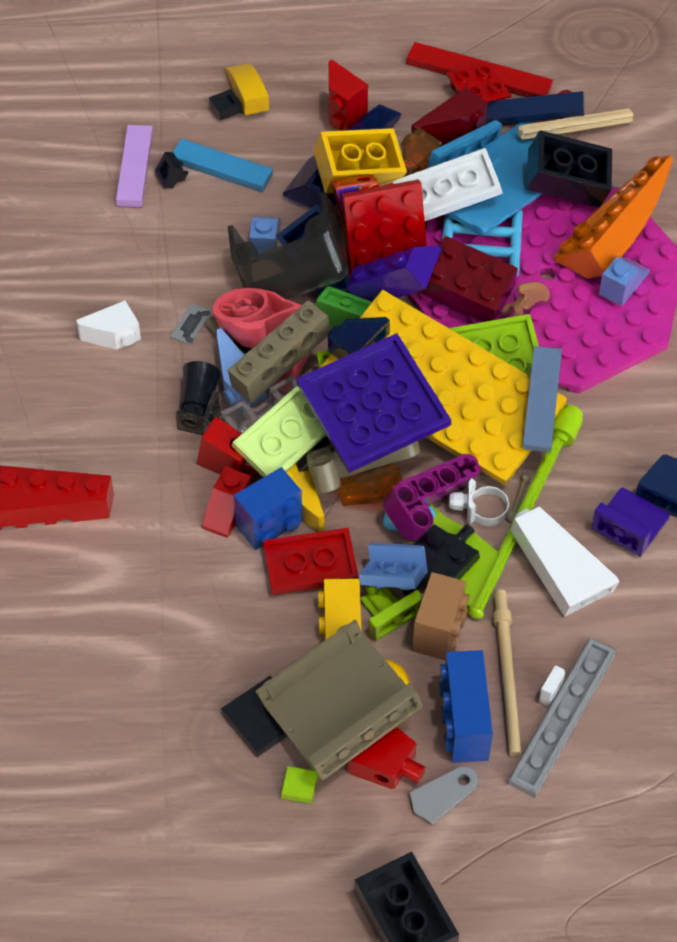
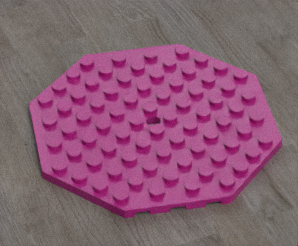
M612 186V190L607 196V198L604 200V202H606L620 188ZM542 194L521 209L523 211L519 276L516 278V284L504 306L508 303L514 304L521 293L516 288L521 284L540 282L549 289L550 298L548 301H538L530 309H524L523 315H531L539 347L562 349L558 386L569 388L568 392L579 394L668 349L677 304V246L654 220L649 217L634 243L622 257H627L650 269V272L621 307L599 295L602 276L587 279L556 262L553 258L560 249V244L574 233L573 229L578 224L584 222L598 207ZM444 215L429 220L426 229L427 246H438L442 242ZM507 218L497 226L512 227V218ZM453 233V239L464 244L510 247L511 238ZM495 257L509 264V258ZM543 273L544 275L548 274L554 276V278L549 280L546 278H542L541 276ZM420 291L408 294V299L418 311L447 328L483 322L421 294ZM503 306L496 320L512 317L515 310L513 309L509 315H505L502 313Z

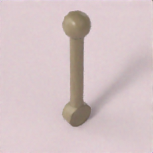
M524 473L520 477L521 485L512 511L506 517L507 522L512 524L517 514L526 485L531 481V476L528 473Z

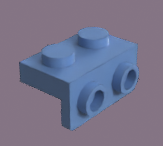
M371 542L368 546L370 561L360 572L359 579L360 585H369L374 588L396 587L401 590L416 589L428 572L425 548L421 545Z

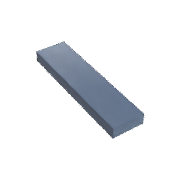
M534 346L522 448L524 450L551 453L562 349Z

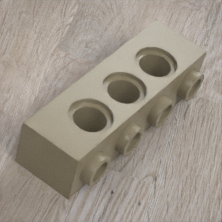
M306 301L228 369L232 388L249 403L255 401L331 334L328 315L311 301Z

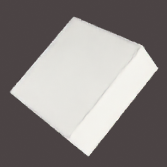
M555 665L541 688L539 703L546 707L551 706L563 685L564 669Z

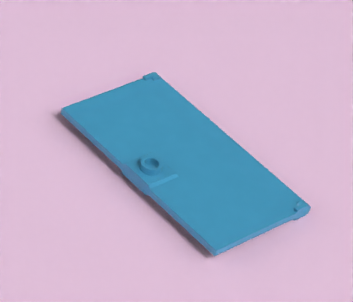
M529 121L519 123L481 148H486L503 194L447 213V216L472 229V232L477 235L483 236L542 195V193L526 190L528 148L534 139L520 140L517 132L520 125L533 124Z

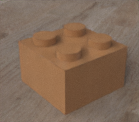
M434 572L431 573L414 622V652L445 660L446 652H450V650L456 651L460 634H458L460 626H464L468 614V609L466 608L470 594L465 593L466 581Z

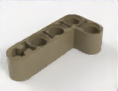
M414 442L350 473L346 470L332 445L316 449L307 454V462L316 492L327 493L341 486V478L411 458L419 454L421 449L419 442Z

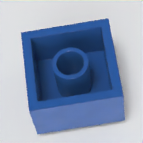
M282 467L234 495L236 527L255 550L262 547L264 541L277 538L286 531H292L302 522V490Z

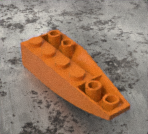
M654 156L650 158L642 169L584 222L578 224L573 229L574 233L560 244V249L553 256L554 260L587 279L602 276L616 257L624 255L647 223L665 185L673 162L672 156Z

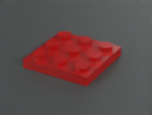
M419 179L341 194L348 264L351 271L358 265H365L378 258L391 256L398 251L427 246L422 183Z

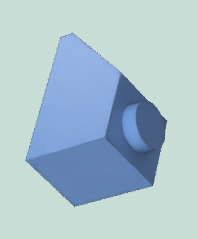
M255 215L252 217L249 236L250 258L277 259L279 240L276 235L280 233L281 216Z
M616 257L602 274L599 295L622 307L649 274L650 269L627 257Z

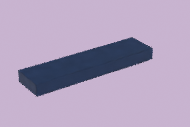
M579 91L487 102L486 124L494 120L499 121L501 124L584 116V92Z

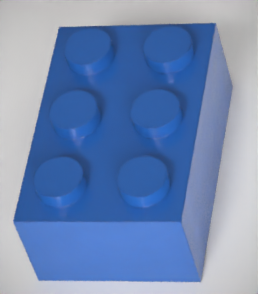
M483 650L446 652L445 664H440V678L438 682L439 695L443 697V706H441L442 724H446V733H444L445 752H451L452 763L489 761L493 731Z

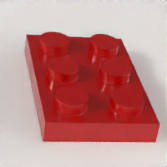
M349 528L274 538L263 542L272 595L324 588V579H359Z

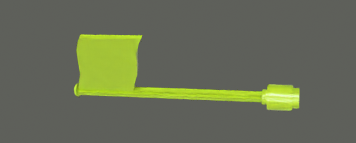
M565 405L555 418L551 453L546 452L517 514L525 509L532 511L562 447L573 444L583 424V413L576 406ZM430 504L436 512L433 524L455 535L464 527L443 515ZM512 524L499 551L495 550L476 533H473L465 541L466 544L478 550L480 555L479 560L460 579L466 581L465 593L470 594L467 605L468 614L474 619H482L484 617L483 611L517 543L510 531ZM409 541L408 545H414L417 541Z

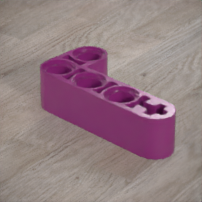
M463 454L395 485L384 498L383 508L399 534L405 540L410 542L418 541L433 525L434 516L427 505L449 496L450 493L465 489L470 479L474 480L481 471L478 459L473 455Z

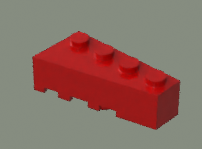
M0 465V531L2 527L15 526L18 529L27 528V524L45 522V525H54L57 521L71 519L72 522L110 517L114 498L110 475Z

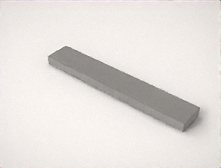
M591 637L589 638L511 774L508 785L533 798L537 797L614 660L617 650Z

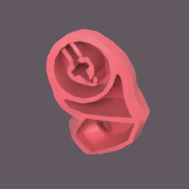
M240 288L226 292L217 298L213 304V316L218 326L231 336L235 342L243 347L253 348L302 305L286 300L272 291L258 288ZM310 352L277 380L272 387L275 389H290L296 383V379L299 377Z

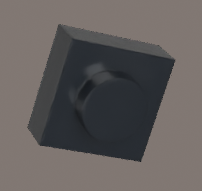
M231 89L209 97V105L219 120L242 112V104Z

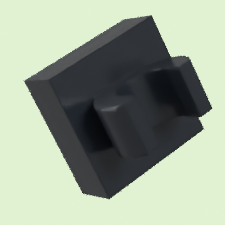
M164 152L155 169V173L164 188L173 189L177 180L185 181L189 174L188 171H183V162L178 161L173 152Z

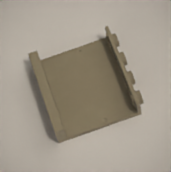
M355 619L349 624L340 627L334 635L324 642L315 645L309 653L298 661L289 664L284 671L274 678L267 680L262 687L256 690L264 707L322 781L423 707L417 691L410 683L406 685L363 635Z

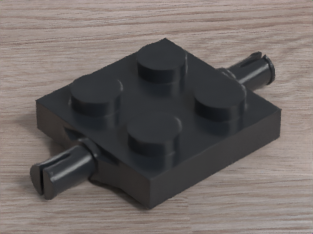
M433 524L414 544L424 546L428 572L416 589L402 590L405 597L416 590L419 591L421 588L426 589L432 572L460 580L479 560V551L465 543L475 532L471 525L465 524L455 535Z

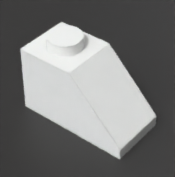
M126 301L76 320L79 338L84 342L117 350L141 340L139 322Z

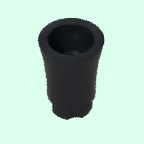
M191 361L184 364L182 396L179 406V417L183 422L190 423L191 425H202L206 421L207 414L210 412L215 387L221 375L220 370L216 366L203 361Z

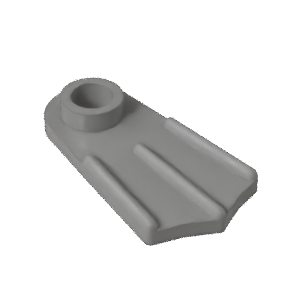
M458 767L410 792L414 815L423 818L433 825L477 788L478 776L476 772L469 767ZM462 778L470 781L467 785H460L458 783Z

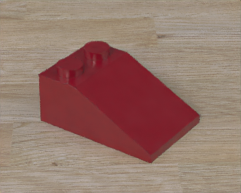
M467 87L411 125L410 152L415 151L424 160L430 158L431 151L486 125L488 103Z

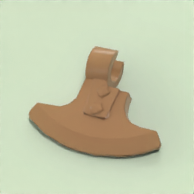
M540 282L521 284L516 288L521 293L514 304H506L502 313L509 315L514 309L515 313L512 317L523 315L524 309H530L538 301L547 302L550 298V291Z

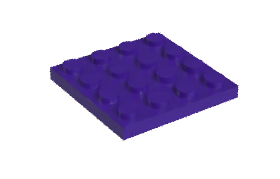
M398 333L296 379L298 388L348 473L451 426V418Z

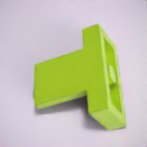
M365 585L368 594L361 597L360 602L372 615V618L369 619L368 634L375 642L417 616L423 599L418 590L398 601L387 587L374 588Z

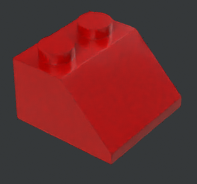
M330 60L328 62L329 123L336 130H355L368 120V84L334 60Z

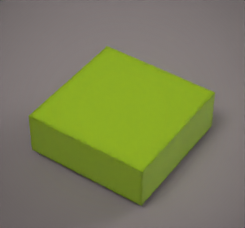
M287 766L281 799L312 804L318 778L317 773L313 770Z

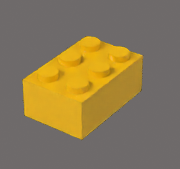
M394 128L321 132L313 149L325 194L334 193L330 182L332 180L370 174L377 179L380 186L404 177L407 172Z

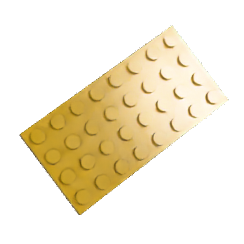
M382 290L321 367L398 333L451 418V426L425 438L457 457L463 454L473 455L478 459L481 472L506 486L532 451L522 449L531 376ZM557 393L555 418L567 402V398L560 393Z

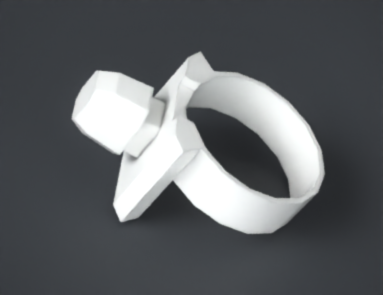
M471 478L468 484V494H463V492L449 494V508L462 511L463 508L467 509V522L469 524L475 521L483 526H496L507 517L509 509L508 497L502 490L496 487L486 486L475 490L476 481ZM486 494L495 495L506 504V511L496 518L481 517L475 513L476 505L473 502L474 499Z

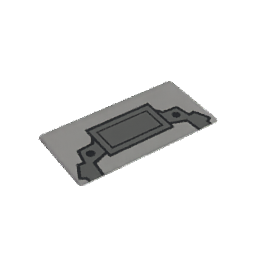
M190 304L170 337L191 344L209 317L211 310Z

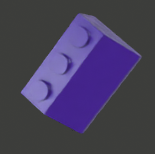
M439 245L413 247L405 251H398L385 258H378L365 265H358L351 272L347 289L353 295L371 302L375 300L382 290L399 298L426 289L442 249Z

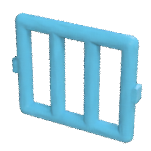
M522 210L509 217L512 218V227L496 226L483 235L511 238L510 247L466 244L493 257L509 258V264L518 268L517 277L519 276ZM444 214L442 240L445 235L453 238V233L477 235L472 232V229L461 223H454L453 218Z

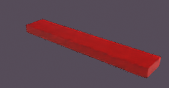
M414 42L406 58V64L444 75L449 71L489 64L510 93L524 97L549 95L553 86V79L418 42Z

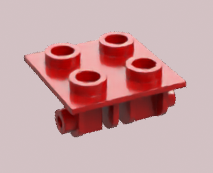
M489 64L446 72L450 79V87L456 93L467 87L486 102L512 97Z

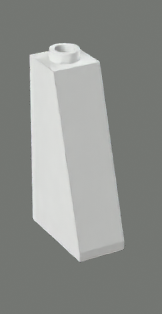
M541 507L532 511L525 509L514 517L510 531L564 617L614 592L620 582L617 576Z

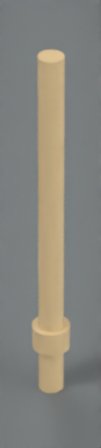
M497 590L494 592L496 611L493 615L494 625L498 627L509 756L518 757L521 755L509 628L512 624L511 611L508 610L506 591Z

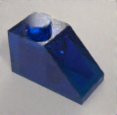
M387 317L346 319L340 326H334L327 337L328 352L341 359L385 339L390 334V320Z

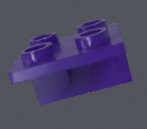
M622 487L608 505L601 502L595 509L591 529L641 557L669 520L670 514Z

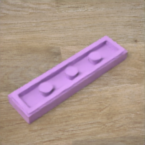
M127 126L116 196L117 206L142 207L153 126Z

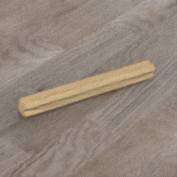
M627 108L520 125L517 135L520 140L534 139L539 130L559 135L627 124L633 121L634 115Z

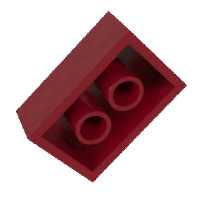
M445 235L439 245L442 250L426 289L420 290V293L483 322L496 320L516 284L518 268Z

